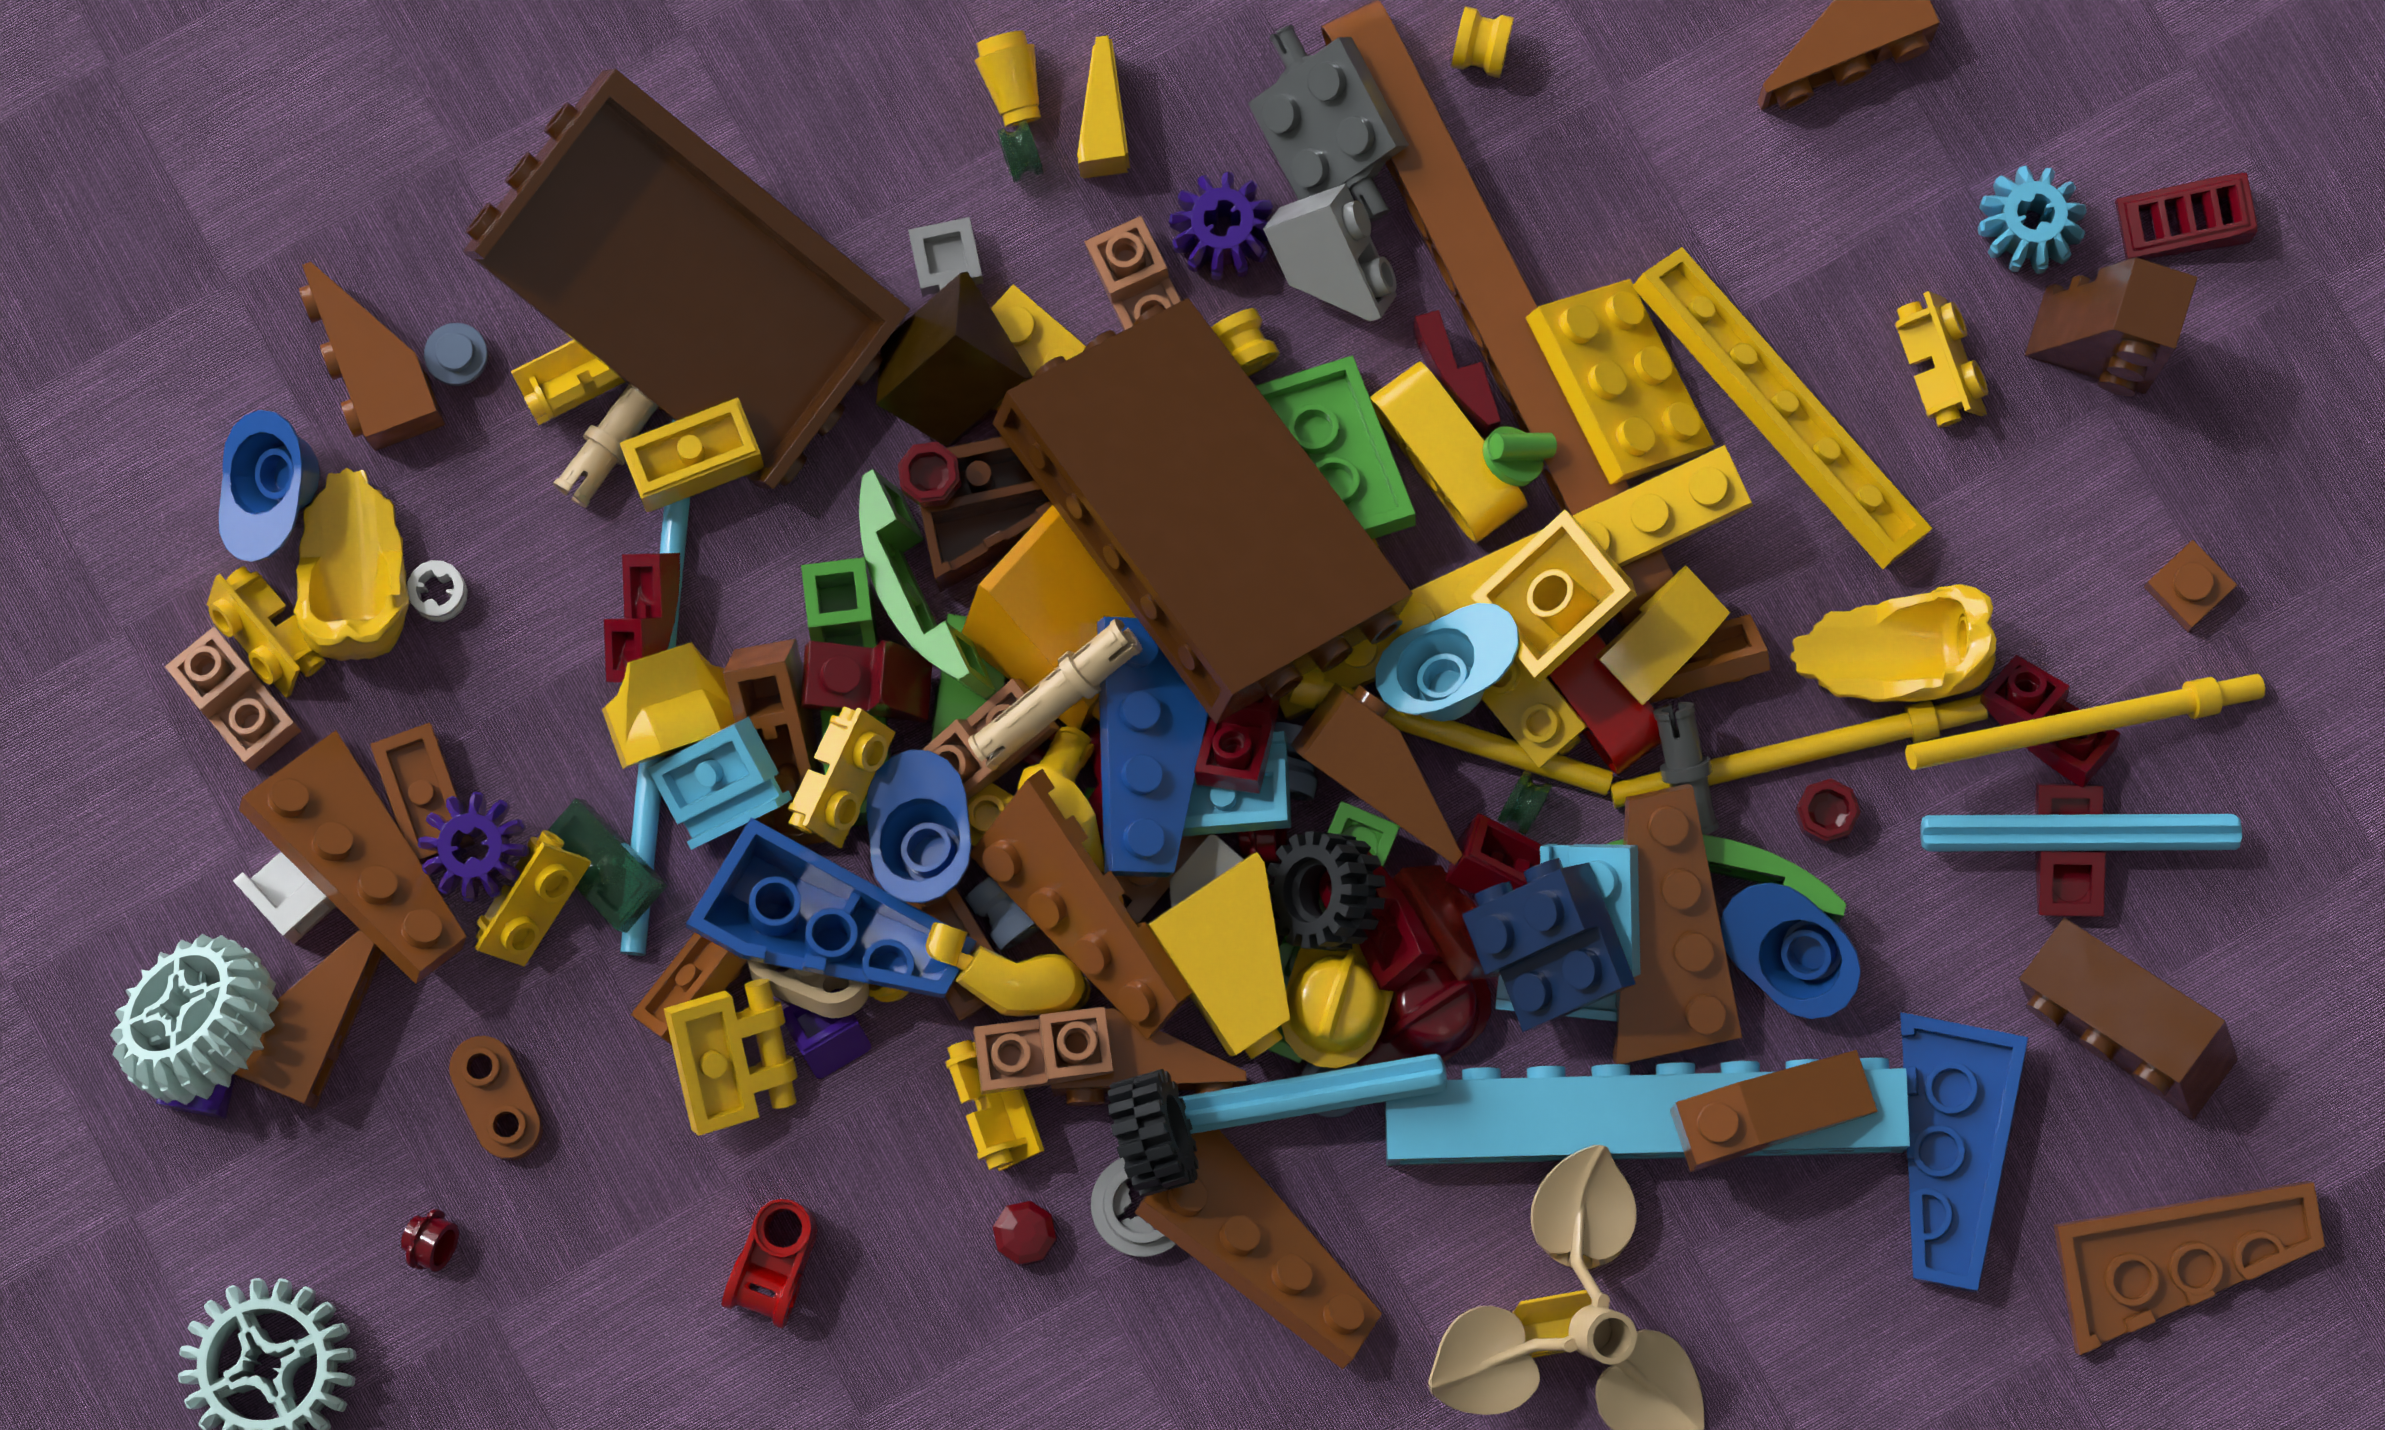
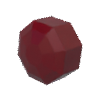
M939 442L912 445L898 463L902 493L921 508L946 505L961 486L957 456Z
M1832 778L1808 785L1794 811L1802 834L1823 845L1848 838L1861 813L1853 789Z
M1032 1201L1007 1205L993 1225L998 1253L1018 1266L1043 1262L1057 1242L1052 1215Z

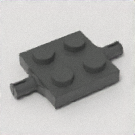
M1293 25L1285 26L1277 30L1276 34H1272L1269 39L1275 46L1286 69L1275 84L1251 100L1248 105L1298 200L1346 183L1355 200L1360 201L1365 207L1370 223L1377 221L1383 215H1387L1390 209L1387 207L1373 179L1378 175L1386 161L1405 149L1409 144L1352 37H1338L1315 55L1308 56L1294 31Z

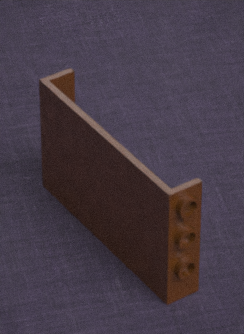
M616 68L604 70L595 79L575 107L566 102L550 119L544 132L551 138L536 157L527 152L513 167L505 179V183L511 187L510 191L497 207L488 203L475 216L465 232L472 240L462 252L673 420L683 419L738 397L764 463L762 469L745 475V477L759 488L774 489L778 483L786 486L797 476L806 463L807 456L802 452L815 434L818 433L820 436H824L841 418L845 406L840 401L855 383L859 387L862 386L876 372L883 360L878 351L909 312L910 308Z
M1189 298L1167 309L1164 305H1156L1150 308L1135 321L1132 327L1117 335L1113 330L1098 335L1084 348L1082 353L1068 360L1063 356L1051 359L1036 371L1033 378L1006 392L993 425L1215 724L1267 695L1272 701L1282 698L1303 680L1302 675L1316 667L1321 672H1327L1335 668L1352 653V647L1366 639L1372 645L1377 644L1389 637L1402 624L1399 615L1413 593Z

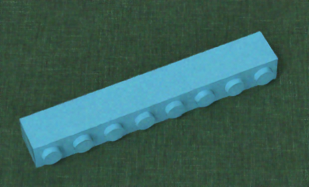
M1860 1058L1878 1111L1877 1113L1741 1157L1903 1153L1910 1147L1906 1068L1890 1069L1888 1058ZM1819 1059L1786 1061L1785 1065L1786 1069ZM1757 1061L1721 1063V1073L1695 1074L1694 1063L1683 1062L1656 1065V1075H1630V1065L1625 1064L1592 1066V1076L1566 1077V1070L1563 1066L1527 1068V1078H1501L1500 1068L1481 1067L1463 1069L1462 1080H1447V1088L1442 1092L1384 1101L1386 1166L1562 1161L1569 1155L1592 1145L1608 1147L1613 1160L1686 1158L1670 1112L1675 1102L1773 1072H1760V1062Z

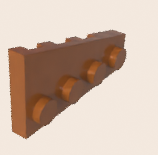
M337 730L242 796L239 811L415 984L462 950L467 937L430 877L424 873L418 858Z
M1041 769L1024 782L973 848L970 856L1148 1040L1164 1027L1191 995L1192 991L1146 922L1135 923L1124 907L1122 894L1125 891L1111 870L1103 875L1082 845V842L1089 837L1074 815L1068 819L1064 818L1048 794L1055 787L1044 770Z
M1684 784L1626 797L1623 845H1638L1641 974L1634 977L1636 985L1616 993L1617 1024L1616 1038H1614L1613 1062L1615 1064H1624L1742 1038L1693 787L1690 784Z
M1219 1129L1191 1134V1137L1196 1141L1197 1151L1194 1154L1199 1163V1169H1196L1198 1178L1195 1180V1183L1145 1196L1134 1213L1343 1370L1353 1360L1382 1313Z
M2312 1181L2054 1224L2075 1353L2078 1355L2096 1349L2102 1343L2124 1333H2132L2156 1322V1319L2187 1305L2193 1306L2215 1296V1293L2241 1281H2249L2325 1247L2316 1190Z

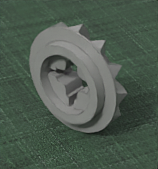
M1124 1158L1114 1161L1101 1173L1092 1191L1091 1214L1098 1233L1115 1250L1131 1256L1145 1258L1171 1250L1176 1244L1157 1229L1154 1230L1149 1223L1146 1224L1145 1220L1137 1216L1131 1220L1126 1218L1121 1222L1118 1221L1117 1218L1124 1215V1210L1128 1209L1132 1204L1129 1196L1130 1190L1126 1185L1127 1182H1132V1177L1128 1178L1124 1170Z

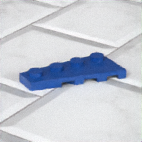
M1104 616L1097 622V635L1109 626L1112 620L1117 618L1125 625L1122 632L1129 628L1137 637L1142 647V651L1138 655H1134L1102 681L1099 686L1101 688L1099 692L1104 873L1111 870L1114 876L1167 878L1175 873L1195 778L1194 770L1202 745L1208 713L1137 618Z
M1900 1012L1903 1068H1906L1910 1137L1907 1159L1914 1281L1979 1294L2029 1039L2025 1036Z

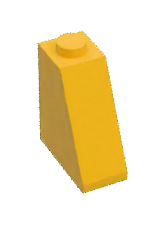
M1256 852L1147 924L1191 989L1190 998L1228 1055L1235 1056L1245 1050L1250 1059H1253L1279 1042L1283 1037L1277 1028L1290 1019L1265 863L1258 852Z

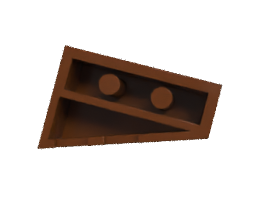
M2135 257L2099 269L2096 281L2090 283V278L2083 275L2073 277L2069 290L2063 289L2064 287L2058 284L2046 286L2025 356L2099 379L2098 386L2113 394L2134 396L2135 391L2146 394L2176 349L2198 277Z
M1002 436L947 448L957 456L961 486L946 505L920 507L934 577L940 593L1005 556L1053 505Z
M2063 918L2019 978L2026 998L2029 1000L2026 1007L2032 1014L2051 1027L2058 1028L2062 1024L2077 1035L2079 1042L2092 1054L2105 1062L2115 1063L2134 1077L2143 1087L2164 1099L2192 1121H2194L2238 1060L2224 1019L2066 918Z

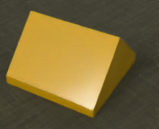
M1567 510L1561 512L1470 595L1475 603L1496 604L1512 615L1519 628V647L1516 655L1540 683L1637 596L1633 580Z

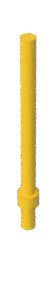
M1313 669L1302 675L1303 680L1287 694L1289 695L1288 702L1314 709L1316 704L1320 705L1335 683L1324 680L1325 673ZM1338 684V685L1341 686L1343 689H1345L1346 691H1348L1350 694H1353L1354 691L1356 690V689H1352V688H1349V687H1346V686H1343V685ZM1392 707L1384 716L1385 719L1400 731L1604 796L1607 795L1612 782L1613 771L1556 754L1542 768H1538L1517 741L1453 720L1444 722L1430 720L1421 715L1397 712Z
M2259 674L2218 682L2213 677L2186 681L2182 689L1910 744L1907 745L1905 750L1906 760L1911 770H1918L2185 714L2192 719L2219 714L2223 706L2262 699L2265 696V684Z
M1981 694L1933 706L1931 700L1905 706V713L1710 759L1713 772L1707 776L1709 786L1911 738L1913 743L1940 737V730L1988 719L1987 709L1980 702ZM1660 771L1611 783L1609 790L1613 806L1616 809L1625 806L1626 797L1670 788V784L1663 782Z

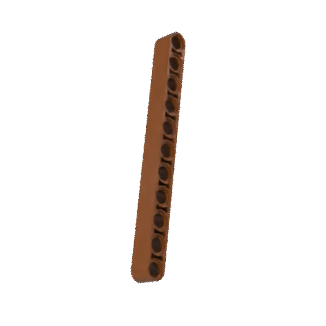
M1375 0L1322 25L1321 33L1326 46L1338 37H1352L1409 144L1405 149L1386 161L1385 164L1519 429L1525 433H1552L1556 438V453L1552 458H1545L1543 460L1541 473L1561 512L1567 510L1573 516L1630 489L1626 480L1612 485L1609 484L1525 318L1537 308V305L1386 9L1379 0ZM1661 549L1621 567L1633 580L1637 594L1615 615L1616 620L1623 629L1642 613L1639 608L1674 576Z

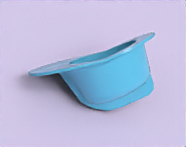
M1476 603L1459 608L1433 622L1414 628L1397 637L1383 651L1377 664L1376 687L1383 701L1397 712L1421 715L1426 719L1440 722L1456 720L1470 713L1480 702L1484 691L1498 682L1511 667L1519 647V628L1512 615L1496 604Z

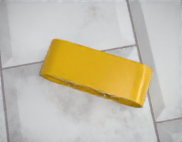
M1417 362L1370 396L1379 422L1457 525L1475 544L1528 507L1527 500L1519 486H1513L1501 481L1488 468L1483 456L1484 440L1437 378L1422 362Z

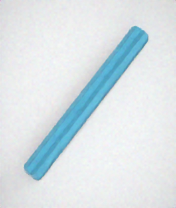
M2234 814L1927 815L1922 818L1920 840L1922 847L1929 852L2236 850L2241 845L2242 825L2240 818Z
M1429 1054L1186 1095L1179 1098L1184 1100L1186 1106L1185 1115L1191 1121L1193 1130H1190V1133L1193 1134L1438 1093L1447 1088V1072L1441 1056Z

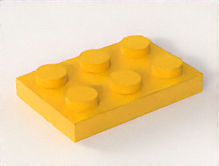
M1631 279L1538 306L1525 317L1610 485L1699 456L1715 445L1638 293L1632 287Z

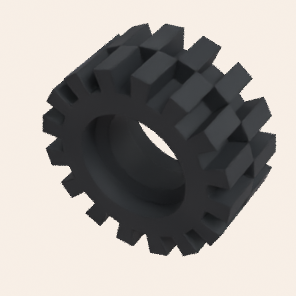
M1310 831L1305 832V835L1296 834L1290 837L1291 846L1281 845L1276 855L1282 860V863H1270L1267 874L1275 876L1274 885H1268L1270 896L1274 897L1275 902L1272 904L1273 917L1280 919L1275 924L1276 933L1287 936L1285 942L1305 949L1346 951L1353 949L1352 944H1362L1368 939L1363 929L1375 930L1380 920L1372 915L1373 909L1384 910L1386 899L1376 897V888L1386 887L1385 876L1373 874V871L1381 866V862L1377 855H1367L1371 847L1365 841H1357V837L1351 835ZM1327 869L1331 878L1332 893L1329 905L1325 912L1322 913L1318 901V888L1322 875Z
M1160 1069L1112 1083L1110 1085L1111 1090H1108V1098L1111 1102L1108 1105L1109 1115L1114 1121V1124L1111 1125L1113 1136L1117 1137L1119 1146L1116 1148L1119 1157L1124 1158V1170L1128 1178L1132 1177L1134 1189L1139 1191L1140 1196L1145 1197L1195 1183V1180L1198 1178L1196 1169H1199V1163L1194 1154L1197 1151L1196 1141L1191 1137L1190 1130H1193L1190 1119H1187L1185 1115L1186 1106L1184 1100L1178 1097V1087L1175 1081H1171V1075L1168 1071Z

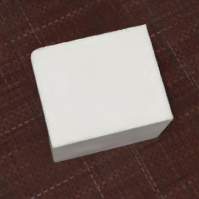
M282 852L276 855L252 878H249L242 872L233 880L273 926L293 944L336 907Z

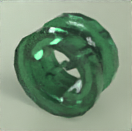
M1026 120L1018 122V128L1013 132H1008L1004 128L996 130L1013 183L1020 182L1025 172H1033L1036 176L1044 174L1041 160Z
M1526 770L1518 780L1497 820L1502 824L1508 821L1515 822L1519 827L1518 833L1524 836L1529 832L1553 788V785L1547 782L1543 785H1536L1532 781V774Z

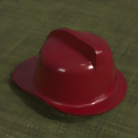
M1437 952L1439 955L1397 992L1394 991L1380 1036L1372 1050L1356 1063L1359 1066L1429 1054H1438L1443 1062L1468 1047L1484 1031L1491 1015V992L1483 974L1469 960L1453 953Z

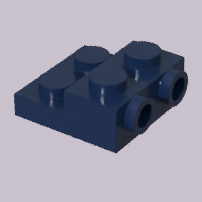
M1560 858L1538 864L1523 872L1528 884L1514 890L1511 881L1482 890L1474 895L1478 907L1462 914L1484 974L1500 972L1522 1032L1537 1029L1636 985L1589 862L1563 868Z

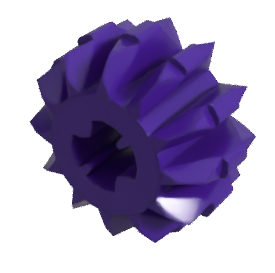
M1229 171L1225 172L1221 178V188H1213L1211 180L1206 175L1199 177L1197 183L1200 197L1190 191L1182 190L1178 194V203L1184 211L1172 213L1169 217L1170 228L1182 232L1172 240L1175 253L1192 251L1188 259V269L1192 272L1200 270L1207 261L1211 262L1212 279L1216 281L1222 279L1224 265L1232 264L1234 272L1238 277H1244L1248 274L1245 256L1257 262H1264L1268 256L1267 249L1260 241H1268L1263 228L1269 222L1265 221V219L1272 214L1273 205L1269 199L1253 201L1257 194V184L1253 180L1244 183L1238 191L1234 190V175ZM1224 216L1231 218V226L1227 230V236L1214 235V226L1217 225L1218 218Z
M481 792L472 793L468 813H466L462 802L457 797L451 796L447 798L446 807L452 817L451 820L447 821L442 816L433 812L429 813L426 821L431 826L441 831L438 839L427 836L418 839L419 848L438 851L439 856L427 860L422 865L424 873L432 875L448 869L440 880L438 890L448 895L456 889L462 880V897L467 902L476 901L479 894L480 881H482L490 897H500L502 895V887L496 875L501 873L506 878L515 882L521 875L517 868L507 864L509 856L524 858L530 855V848L528 846L510 844L509 841L510 838L521 834L526 829L524 821L520 819L511 820L500 826L508 814L510 805L503 800H498L486 814L487 802L485 794ZM484 832L488 839L482 841L481 844L489 847L486 857L482 860L471 857L465 863L461 855L467 853V850L460 847L462 838L466 834L477 838Z

